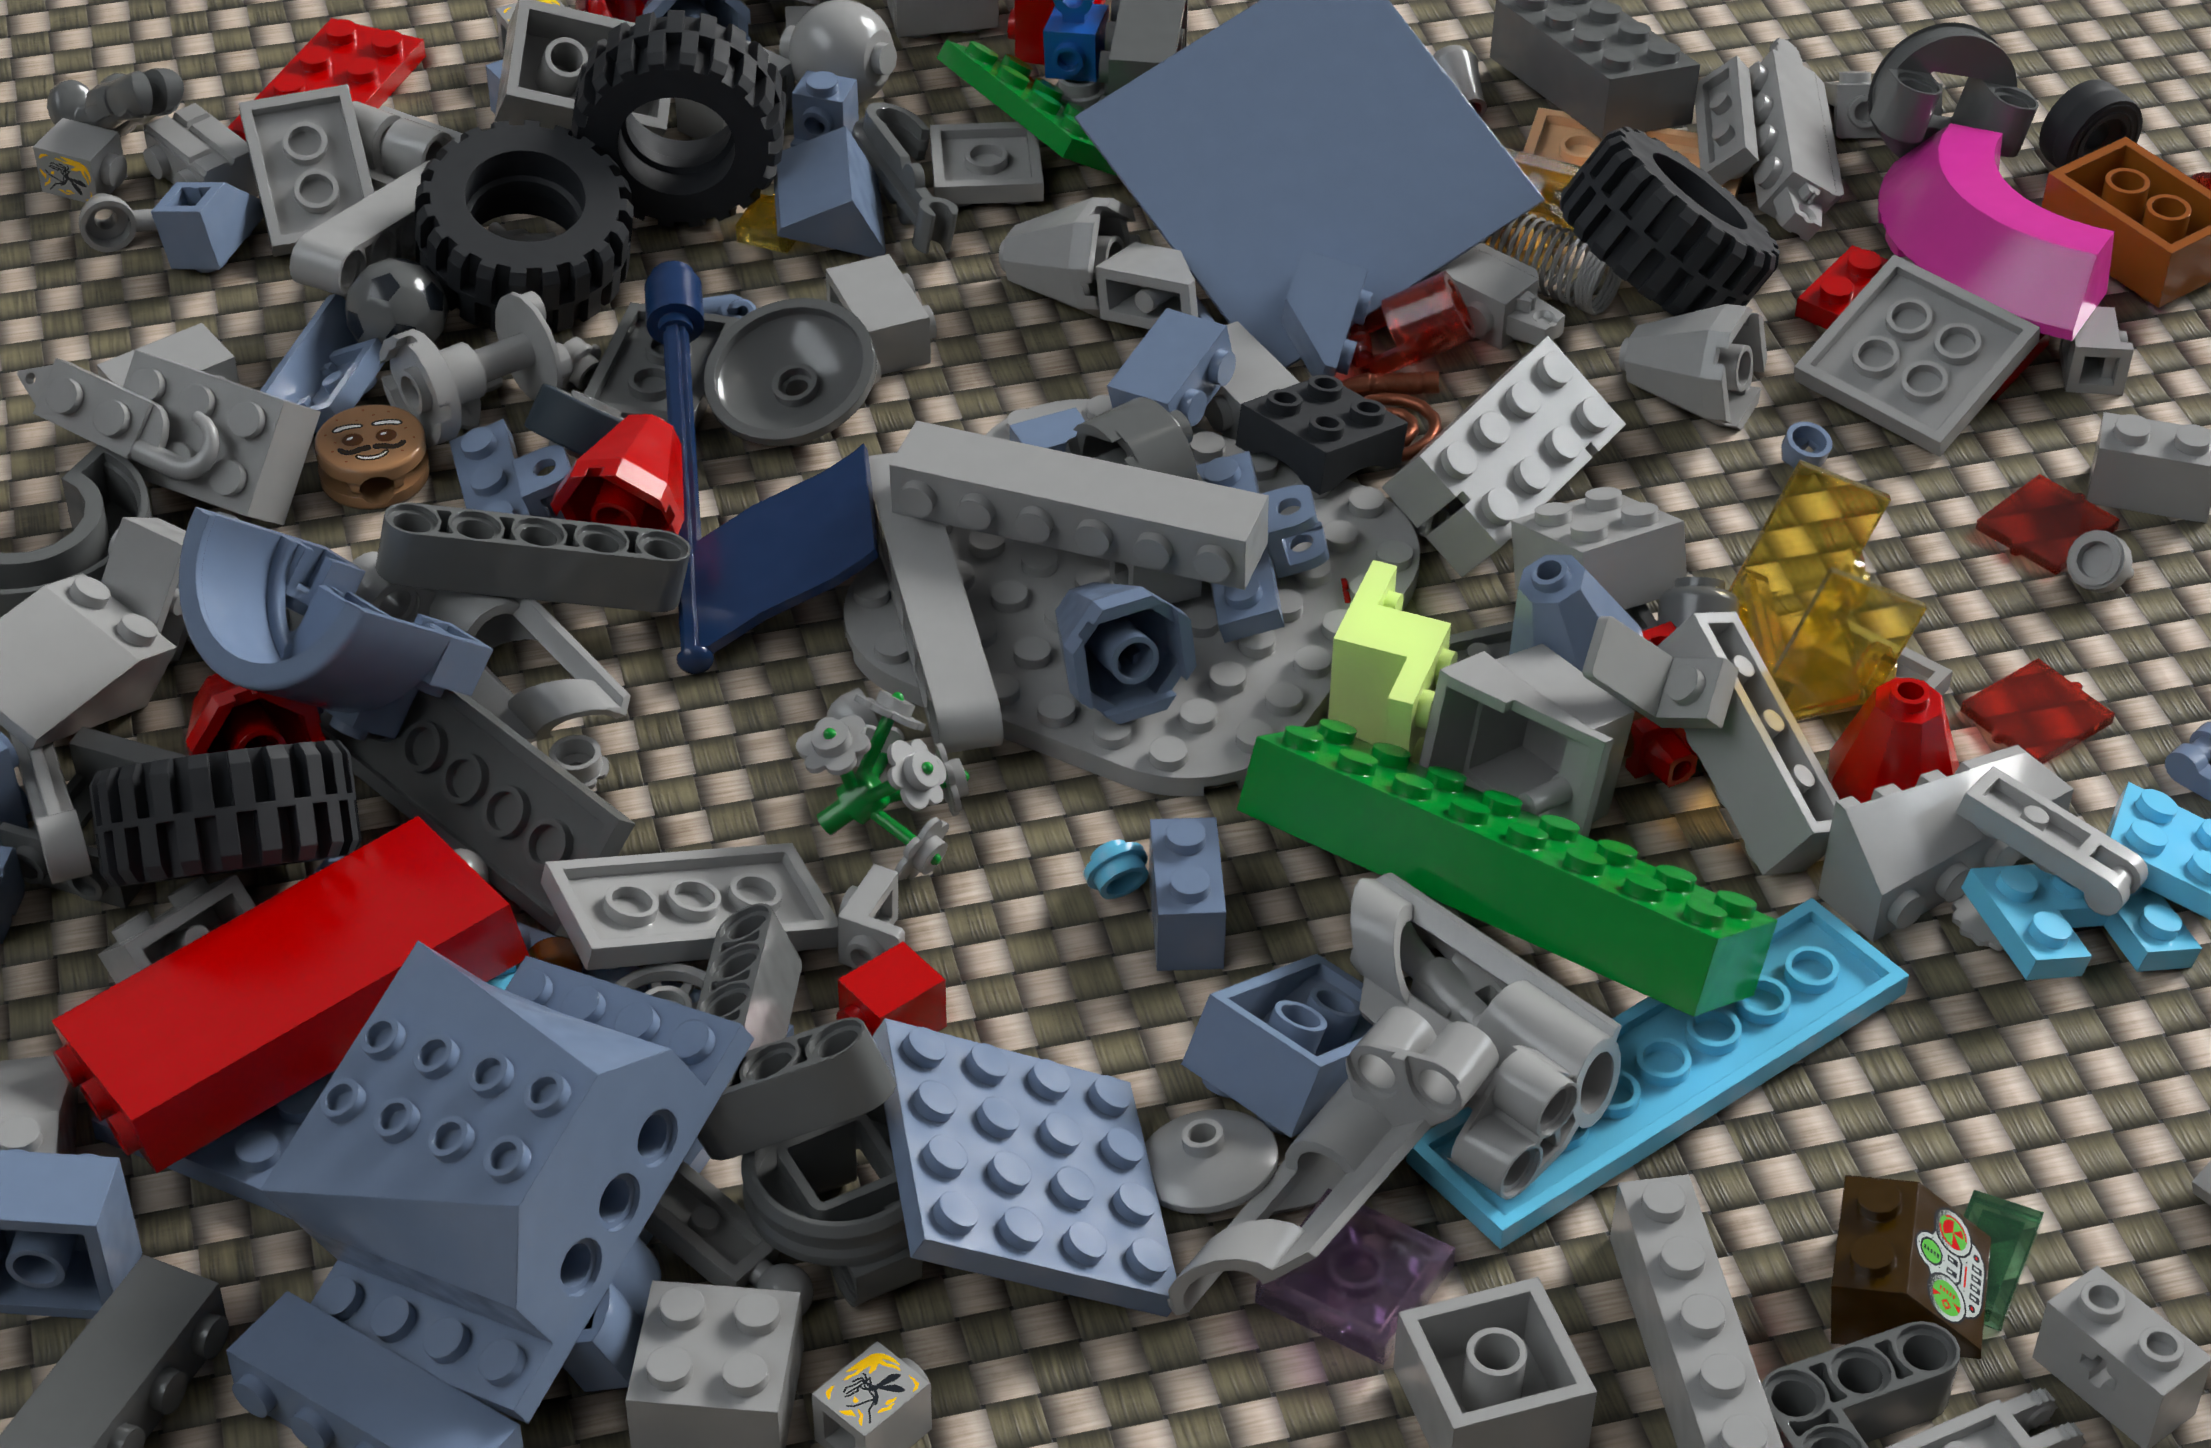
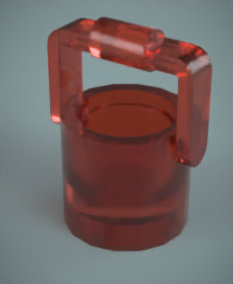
M1443 271L1381 300L1382 307L1368 315L1363 326L1359 324L1351 326L1349 340L1357 342L1352 364L1359 368L1362 374L1368 372L1369 374L1393 373L1408 365L1411 367L1476 338L1470 313L1458 287L1446 271ZM1388 325L1397 347L1374 357L1369 333Z

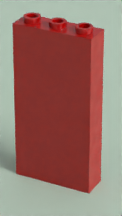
M416 816L51 1020L63 1044L61 1048L53 1051V1054L72 1087L80 1086L87 1103L99 1121L102 1122L106 1119L111 1132L125 1154L130 1156L139 1151L154 1171L158 1173L336 1070L417 941L425 944L485 982L521 963L525 956H529L510 904L419 816Z

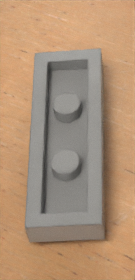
M1736 55L1698 81L1695 98L1700 168L1712 176V179L1719 185H1723L1730 179L1734 180L1742 177L1751 169L1753 164L1759 161L1750 70Z

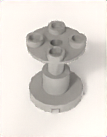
M530 291L522 295L512 292L501 297L495 309V329L498 341L475 350L464 342L439 350L424 333L415 329L399 333L383 341L379 352L380 364L390 360L392 374L381 378L390 406L408 411L421 422L426 436V448H431L457 437L461 428V405L484 396L487 382L511 374L519 388L534 401L542 384H548L559 389L562 388V378L570 376L572 373L571 358L567 349L561 343L555 342L550 327L546 322L544 303L535 292Z

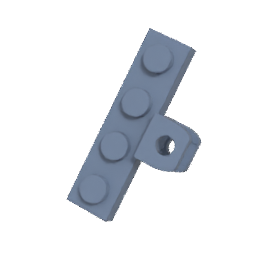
M504 419L484 427L474 428L465 435L449 441L466 509L565 519L561 510L556 516L550 505L558 486L571 469L568 455L563 446L551 445L518 457L513 436ZM548 466H555L554 470L549 474L537 476L542 469Z
M1249 451L1228 457H1218L1210 462L1196 465L1197 472L1200 474L1203 482L1260 493L1255 467ZM1292 485L1261 493L1269 495L1268 544L1245 590L1211 583L1218 626L1224 643L1285 627L1275 572L1279 579L1311 570L1324 564L1329 559L1325 532L1322 523L1317 519L1313 495L1309 486ZM1287 507H1300L1299 510L1293 514H1280ZM1300 543H1312L1304 551H1293V548Z

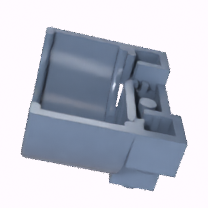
M195 507L192 513L180 555L179 596L188 634L202 659L218 675L237 686L316 706L318 713H323L325 710L332 715L329 725L345 735L358 740H365L368 733H373L395 739L418 690L435 697H441L445 689L472 696L494 650L452 623L419 613L414 623L386 614L355 594L366 571L323 545L199 507ZM285 607L304 615L300 625L294 631H289Z

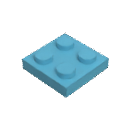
M2128 782L2116 803L2106 835L2144 859L2148 867V876L2141 886L2211 920V819H2203L2177 806L2175 801L2163 792L2154 789H2143Z

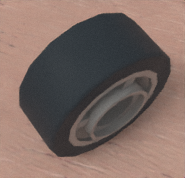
M542 384L524 426L550 440L549 445H561L567 454L579 459L624 418L620 416L621 411L575 390H572V393H568L554 386Z

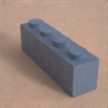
M286 1291L226 1350L234 1383L232 1391L238 1402L251 1414L260 1418L268 1415L292 1429L295 1436L308 1448H523L520 1424L463 1391L440 1381L437 1376L289 1291Z

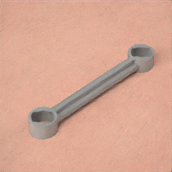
M8 732L10 741L19 757L18 768L36 825L51 883L56 884L93 874L77 811L73 808L53 742L31 750Z

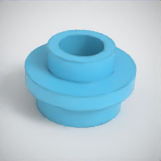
M1112 840L1099 846L1091 854V861L1087 864L1083 873L1088 886L1097 889L1103 898L1115 899L1123 897L1138 889L1147 880L1149 872L1145 865L1148 861V856L1143 846L1139 843Z

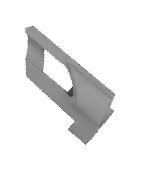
M378 552L364 553L352 561L353 564L366 571L355 594L391 617L414 623L419 613L446 621L491 648L510 641L528 639L539 641L575 679H562L541 683L526 688L514 695L486 666L472 696H470L530 743L554 737L551 734V730L555 726L577 717L607 715L618 719L626 716L631 695L537 600L395 585L378 575L375 568Z

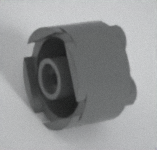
M1146 397L1134 398L1078 424L1073 429L1077 431L1076 436L1067 440L1065 448L1067 453L1203 481L1197 472L1195 459L1189 445L1193 439V431L1186 416L1179 410L1168 412L1159 403Z

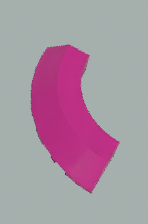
M1950 123L1892 164L1884 176L1879 190L1877 218L1878 222L1882 223L1886 229L1885 241L1895 255L1899 257L1906 256L1915 265L2039 326L2041 334L2073 341L2107 293L2114 231L2093 227L2052 213L2015 191L1999 172L2003 133Z

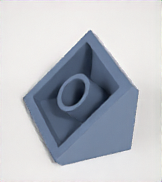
M846 126L783 150L781 162L777 164V172L774 178L777 236L872 258L885 255L886 247L879 178Z

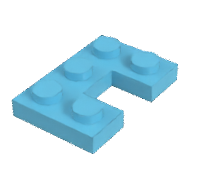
M2035 864L1971 868L1961 887L2025 980L2083 975L2092 955L2072 928L2104 926L2137 972L2192 968L2202 950L2201 946L2183 924L2179 915L2174 912L2164 897L2143 886H2140L2135 893L2130 894L2129 900L2124 906L2111 916L2095 913L2087 905L2084 892L2057 875L2042 871Z

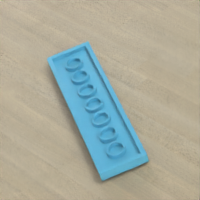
M1810 898L1777 918L1778 921L1754 996L1695 1017L1651 997H1647L1612 1018L1622 1025L1616 1041L1621 1053V1066L1617 1087L1608 1108L1601 1119L1593 1126L1583 1129L1578 1127L1561 1155L1516 1197L1508 1200L1501 1198L1447 1159V1157L1451 1158L1455 1140L1473 1111L1469 1107L1459 1111L1451 1119L1428 1130L1406 1155V1162L1499 1249H1502L1904 995L1909 974L1815 899Z

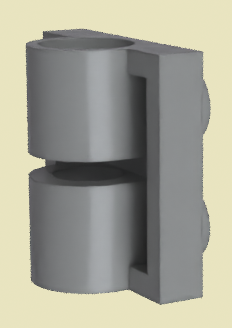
M358 101L352 102L374 192L422 163L433 158L436 159V152L451 140L459 143L460 136L463 134L384 105L378 109Z

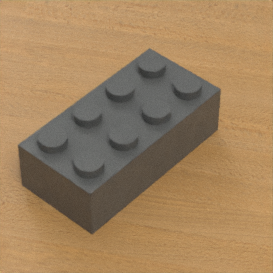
M1496 0L1490 58L1599 138L1604 139L1608 132L1622 127H1630L1632 130L1638 129L1642 132L1692 124L1700 64L1680 51L1681 49L1678 45L1667 42L1652 32L1650 26L1636 21L1623 12L1619 5L1607 0Z

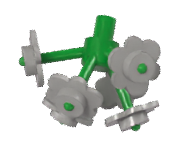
M880 690L875 700L856 694L854 701L882 715L877 726L865 724L864 720L856 715H849L840 720L834 717H825L816 723L813 731L804 733L796 742L797 752L800 757L805 759L806 769L810 773H820L826 769L830 774L840 775L843 782L836 788L838 799L816 816L822 828L829 835L835 834L852 820L863 825L872 819L906 845L903 851L904 856L899 861L895 871L898 872L899 880L905 878L912 880L920 872L923 875L930 873L943 859L948 844L942 839L948 832L949 824L944 820L941 821L939 818L934 817L923 826L918 836H916L883 810L891 803L903 801L909 809L919 811L928 804L931 806L939 804L944 796L952 816L959 815V811L962 810L960 797L969 795L967 781L970 775L964 770L959 758L948 760L942 743L935 744V753L933 755L928 751L927 745L920 739H914L910 742L904 741L903 732L893 726L895 721L923 731L926 725L911 716L916 706L904 700V695L901 692L890 694ZM855 766H857L858 769H857L856 773L854 774V772H853L852 769H853Z

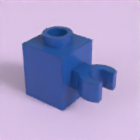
M1053 0L1055 7L1043 30L1045 78L1097 82L1101 50L1105 51V32L1107 21H1109V5L1093 4L1095 0Z

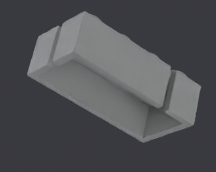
M1547 336L1507 369L1385 483L1382 488L1417 528L1455 497H1458L1464 506L1432 530L1426 538L1454 570L1463 577L1500 549L1512 537L1511 520L1533 514L1537 506L1547 503L1626 423L1550 337Z

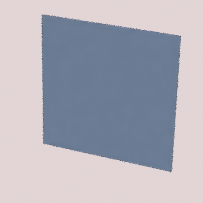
M1260 0L1075 116L1077 123L1171 248L1181 250L1193 277L1229 324L1238 321L1286 369L1302 359L1281 324L1286 296L1302 249L1368 268L1363 290L1373 292V296L1366 315L1367 317L1545 200L1389 0Z

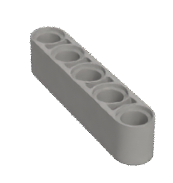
M429 161L422 163L299 238L290 257L289 268L293 281L347 297L354 278L368 265L388 258L410 260L415 257L416 189L421 184V173Z

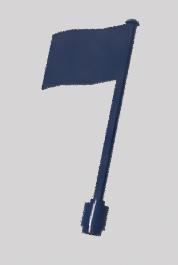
M666 261L654 267L645 282L646 327L649 335L654 340L664 344L668 423L674 427L682 444L684 522L678 535L689 543L691 552L678 605L681 651L678 653L676 660L678 666L684 672L700 674L712 666L714 662L713 654L763 621L838 586L877 559L879 551L869 453L864 443L850 455L825 471L752 505L702 538L690 342L696 340L704 329L702 283L694 270L686 263Z

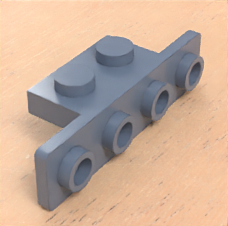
M337 294L329 295L260 390L321 411L314 433L318 432L320 427L332 416L355 407L362 395L375 386L377 383L376 375L384 365V363L380 364L379 352L382 344L378 338L357 343L347 325L344 308L346 300L343 296Z

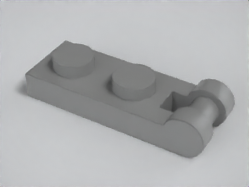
M1992 766L1965 793L1955 812L1973 823L1984 835L2002 841L2031 859L2042 871L2057 875L2084 892V898L2089 908L2100 915L2111 916L2116 914L2129 900L2130 894L2135 893L2147 880V864L2137 853L1995 766Z

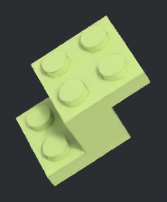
M1373 560L1333 638L1328 719L1340 721L1354 727L1357 730L1356 738L1370 744L1381 742L1402 747L1411 753L1410 761L1419 764L1440 669L1456 663L1458 653L1449 650L1451 623L1402 611L1403 594L1395 592L1397 566Z

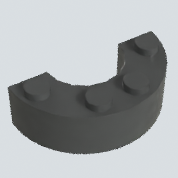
M97 445L61 478L73 532L55 544L37 550L15 553L0 552V618L44 585L82 573L101 582L109 559V543L113 534L119 528L122 517L153 518L144 479L131 462L123 456Z

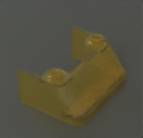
M1799 460L1729 588V591L1734 593L1740 601V620L1796 721L1863 705L1876 687L1895 678L1897 660L1927 609L1922 601L1870 582V573L1865 571V559L1862 551L1890 503V495L1802 460Z

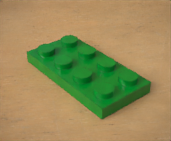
M949 40L945 41L937 59L1062 158L1117 176L1075 120V116L1086 109L1072 102L1065 104L1061 101L1064 95L1061 89L1044 79L1036 78L1034 80L1030 76L1033 68L1015 56L1005 54L1003 59L1000 60L995 52L975 41H970L967 47Z

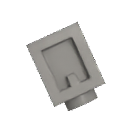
M1601 616L1597 620L1582 673L1586 679L1661 728L1722 729L1739 667L1724 657H1672L1616 618Z

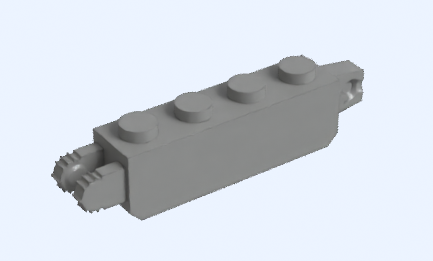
M1779 37L1770 45V52L1761 62L1758 61L1749 67L1759 159L1758 162L1753 164L1752 169L1759 210L1775 218L1783 229L1790 233H1797L1800 239L1808 242L1822 227V217L1844 196L1824 82L1815 72L1803 66L1802 59L1800 58L1801 55L1799 54L1800 51L1797 50V47L1788 40Z
M1479 243L1396 297L1500 350L1513 340L1537 345L1549 336L1553 341L1555 338H1559L1564 331L1565 314L1537 297L1539 284L1537 269L1483 243Z

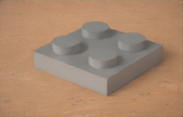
M1018 122L930 125L934 197L947 199L957 207L983 203L1019 205L1025 202L1044 201V182L1039 139Z

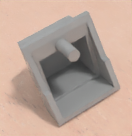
M1544 644L1498 659H1494L1483 651L1440 669L1419 765L1426 768L1439 766L1455 770L1467 778L1465 785L1483 793L1486 790H1495L1513 795L1523 802L1521 809L1539 817L1542 815H1555L1571 820L1579 825L1578 834L1588 838L1592 823L1609 813L1635 710L1586 679L1580 670Z

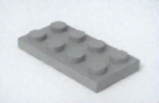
M793 843L545 862L540 882L586 970L615 969L618 967L710 959L716 933L720 925L736 911L758 903L768 904L772 907L797 952L835 948L838 944V918Z

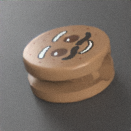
M379 404L353 407L332 416L320 427L316 434L314 449L321 486L331 499L342 505L358 509L390 507L391 505L402 503L417 494L429 477L430 466L426 451L427 445L424 428L414 415L404 409Z

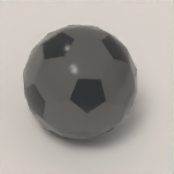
M388 258L370 264L354 278L348 290L344 307L348 328L357 343L378 338L381 344H383V341L391 336L415 329L424 333L436 344L445 329L449 313L446 293L437 277L423 265L409 259Z

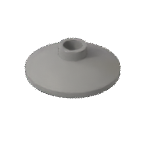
M1227 1109L1202 1110L1180 1116L1160 1127L1145 1142L1159 1205L1173 1211L1188 1214L1220 1212L1247 1202L1269 1184L1276 1172L1279 1160L1276 1139L1263 1122L1246 1113Z

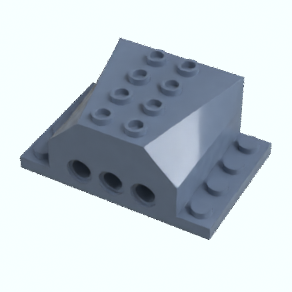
M417 941L260 1189L263 1194L337 1259V1262L310 1304L437 1376L440 1381L463 1391L498 1412L529 1424L573 1349L576 1340L589 1322L754 1041V1037L741 1023L529 956H525L506 989L503 990L486 983L425 944Z

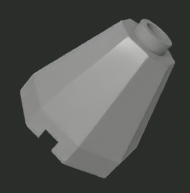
M1092 197L1014 225L999 248V263L1002 270L1006 272L1007 280L1100 318L1095 266L1134 242L1142 243L1140 235L1129 234L1127 222H1136L1133 208L1114 198Z
M1724 304L1637 325L1631 336L1625 338L1622 342L1619 352L1620 369L1626 372L1627 382L1717 426L1742 430L1759 403L1761 387L1751 386L1753 371L1764 373L1767 361L1763 316L1758 313H1752L1753 310L1748 306Z

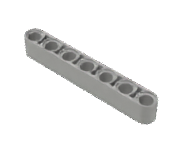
M897 452L870 455L869 463L878 549L934 746L935 744L942 743L946 753L1002 745L1004 737L1003 722L997 692L946 526L937 522L892 513L889 464Z

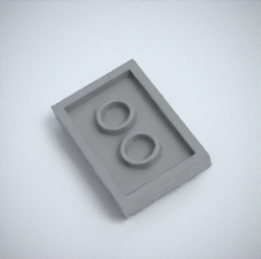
M348 84L239 102L241 121L273 257L292 254L298 239L305 233L374 193Z

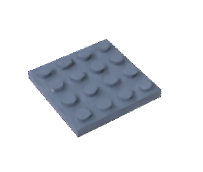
M885 1018L872 1037L896 1078V1088L883 1104L910 1257L1168 1317L1172 1312L1167 1302V1299H1169L1168 1289L1177 1277L1131 1083L1109 1075L1085 1071L1051 1060L1039 1059L997 1048L990 1044L978 1043L936 1032L925 1027H917Z

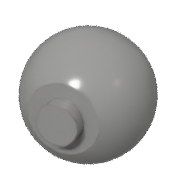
M830 0L816 5L807 11L796 25H790L784 30L779 45L780 56L791 61L793 75L798 83L807 70L814 72L828 71L836 76L857 79L858 104L870 99L882 89L893 72L897 61V53L891 33L882 18L871 8L851 0Z

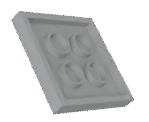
M1894 254L1794 366V378L1796 382L1940 457L2038 344L2040 327Z

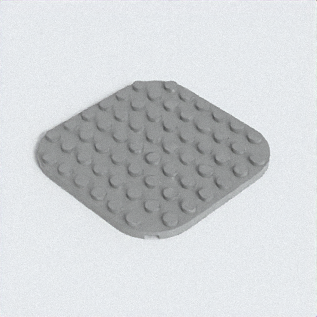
M1098 395L1091 399L1054 401L1028 409H1018L1011 412L1005 420L993 427L986 435L1010 440V425L1075 407L1084 420L1087 421L1112 409L1110 396ZM1196 426L1191 427L1193 439L1189 445L1196 465L1210 462L1218 457H1228L1246 452L1235 445L1236 440ZM1259 452L1250 454L1255 467L1260 494L1287 486L1304 485L1298 475L1278 458ZM1344 479L1334 490L1319 495L1311 490L1317 519L1322 523L1330 557L1324 564L1301 573L1278 579L1275 572L1285 627L1224 643L1218 626L1211 583L1202 581L1200 597L1172 603V605L1180 609L1191 619L1196 668L1187 681L1182 676L1172 689L1177 696L1167 710L1123 724H1117L1106 718L1094 708L1092 710L1080 703L1070 693L1055 614L1056 608L1069 589L1092 582L1114 584L1110 577V560L945 524L997 692L1002 714L1003 738L1140 791L1181 797L1204 796V787L1219 786L1236 781L1239 789L1243 788L1257 736L1283 732L1285 727L1289 725L1310 727L1316 726L1329 710L1333 638L1372 561L1376 560L1397 566L1395 592L1403 594L1402 611L1414 595L1419 577L1420 546L1413 526L1402 511L1386 499L1384 494L1376 488L1363 486ZM1287 507L1280 514H1293L1296 511H1298L1300 507ZM1300 543L1293 548V551H1304L1312 543ZM879 553L877 559L858 573L848 589L844 603L845 638H847L853 651V661L869 680L890 694L901 692L904 695V700L923 707ZM1341 578L1348 580L1349 589L1347 591H1349L1351 598L1350 603H1345Z

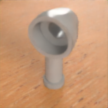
M106 193L92 196L82 207L79 215V229L82 238L91 248L101 252H114L123 249L132 241L136 232L158 231L151 214L152 209L132 210L121 198ZM102 209L113 211V214L107 219L100 220L95 218L96 213Z

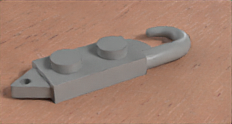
M58 358L55 359L53 365L17 371V376L36 405L33 414L172 479L188 481L201 477L212 467L218 456L220 445L218 429L213 421L200 411L192 414V420L200 427L203 433V443L196 455L191 458H185L165 449L169 437L170 422L167 411L163 409L164 406L71 362Z

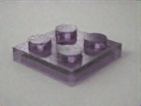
M1327 1189V1191L1324 1193V1195L1321 1197V1199L1318 1201V1203L1311 1210V1212L1308 1214V1216L1305 1218V1220L1299 1227H1302L1305 1224V1222L1310 1218V1216L1315 1212V1210L1330 1194V1192L1332 1191L1331 1189ZM1362 1205L1317 1258L1264 1285L1258 1280L1256 1283L1255 1303L1384 1365L1395 1349L1398 1312L1424 1306L1429 1302L1454 1267L1455 1248Z

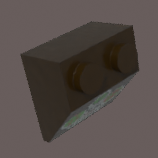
M1845 1175L1831 1284V1344L1847 1345L1907 1323L1924 1321L1935 1323L1947 1329L1959 1344L1960 1357L1981 1359L1991 1237L1920 1182Z

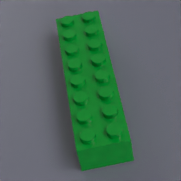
M1322 719L1318 725L1310 727L1289 725L1285 727L1283 732L1256 737L1237 806L1238 811L1381 876L1387 873H1394L1436 901L1693 1017L1754 996L1778 920L1756 911L1757 903L1751 898L1731 891H1718L1714 893L1696 885L1697 877L1689 871L1670 865L1654 867L1636 859L1638 855L1637 850L1629 845L1613 840H1599L1597 842L1578 834L1579 825L1571 820L1555 815H1542L1541 817L1521 809L1523 802L1513 795L1495 790H1486L1483 793L1465 785L1467 778L1455 770L1439 766L1426 768L1410 761L1411 753L1402 747L1381 742L1370 744L1356 738L1357 730L1340 721Z

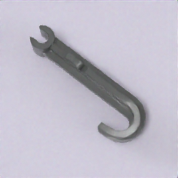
M884 102L869 104L866 108L865 117L855 123L852 136L878 176L880 190L891 204H897V215L900 223L903 225L914 224L915 228L912 239L914 248L924 254H928L932 240L938 242L945 252H950L958 207L947 199L931 195L925 187V174L921 164L911 163L910 156L908 155L910 154L916 161L925 160L926 150L929 145L930 129L916 114L905 108Z

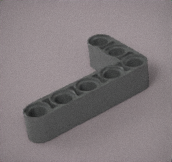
M758 903L744 907L733 913L720 925L716 933L696 1009L741 1023L754 1037V1041L697 1136L705 1152L712 1160L722 1161L868 1113L886 1102L893 1094L897 1085L896 1078L865 1023L859 1018L849 1017L836 1020L786 1038L802 970V960L772 907L768 904Z
M1919 1321L1907 1323L1774 1370L1766 1376L1762 1386L1784 1448H1868L1866 1445L1868 1442L1933 1420L1943 1414L1948 1406L1960 1359V1347L1956 1338L1947 1329L1935 1323Z

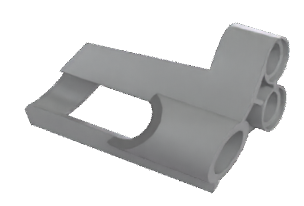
M1394 873L1384 874L1377 879H1359L1354 887L1351 900L1350 925L1356 959L1364 975L1359 1010L1363 1018L1371 1025H1374L1383 1013L1393 1006L1411 1009L1424 1017L1432 1026L1436 1036H1439L1449 1023H1452V1021L1412 995L1405 983L1400 960V939L1402 930L1409 921L1414 922L1484 969L1502 988V991L1487 1006L1476 1026L1488 1035L1496 1046L1499 1055L1498 1065L1467 1102L1468 1107L1473 1111L1455 1140L1451 1158L1447 1157V1159L1505 1200L1512 1199L1524 1191L1561 1155L1578 1127L1583 1129L1593 1126L1601 1119L1608 1108L1616 1090L1620 1074L1621 1053L1616 1041L1622 1025Z
M1397 1006L1387 1009L1346 1057L1348 1079L1290 1145L1285 1154L1286 1159L1276 1169L1269 1184L1245 1205L1227 1228L1209 1239L1168 1289L1169 1299H1167V1302L1176 1316L1188 1313L1223 1271L1249 1273L1259 1279L1262 1285L1317 1258L1432 1126L1456 1116L1497 1067L1499 1055L1496 1046L1489 1036L1479 1028L1460 1021L1449 1023L1439 1036H1436L1432 1026L1415 1011ZM1319 1206L1302 1227L1291 1222L1268 1219L1271 1215Z

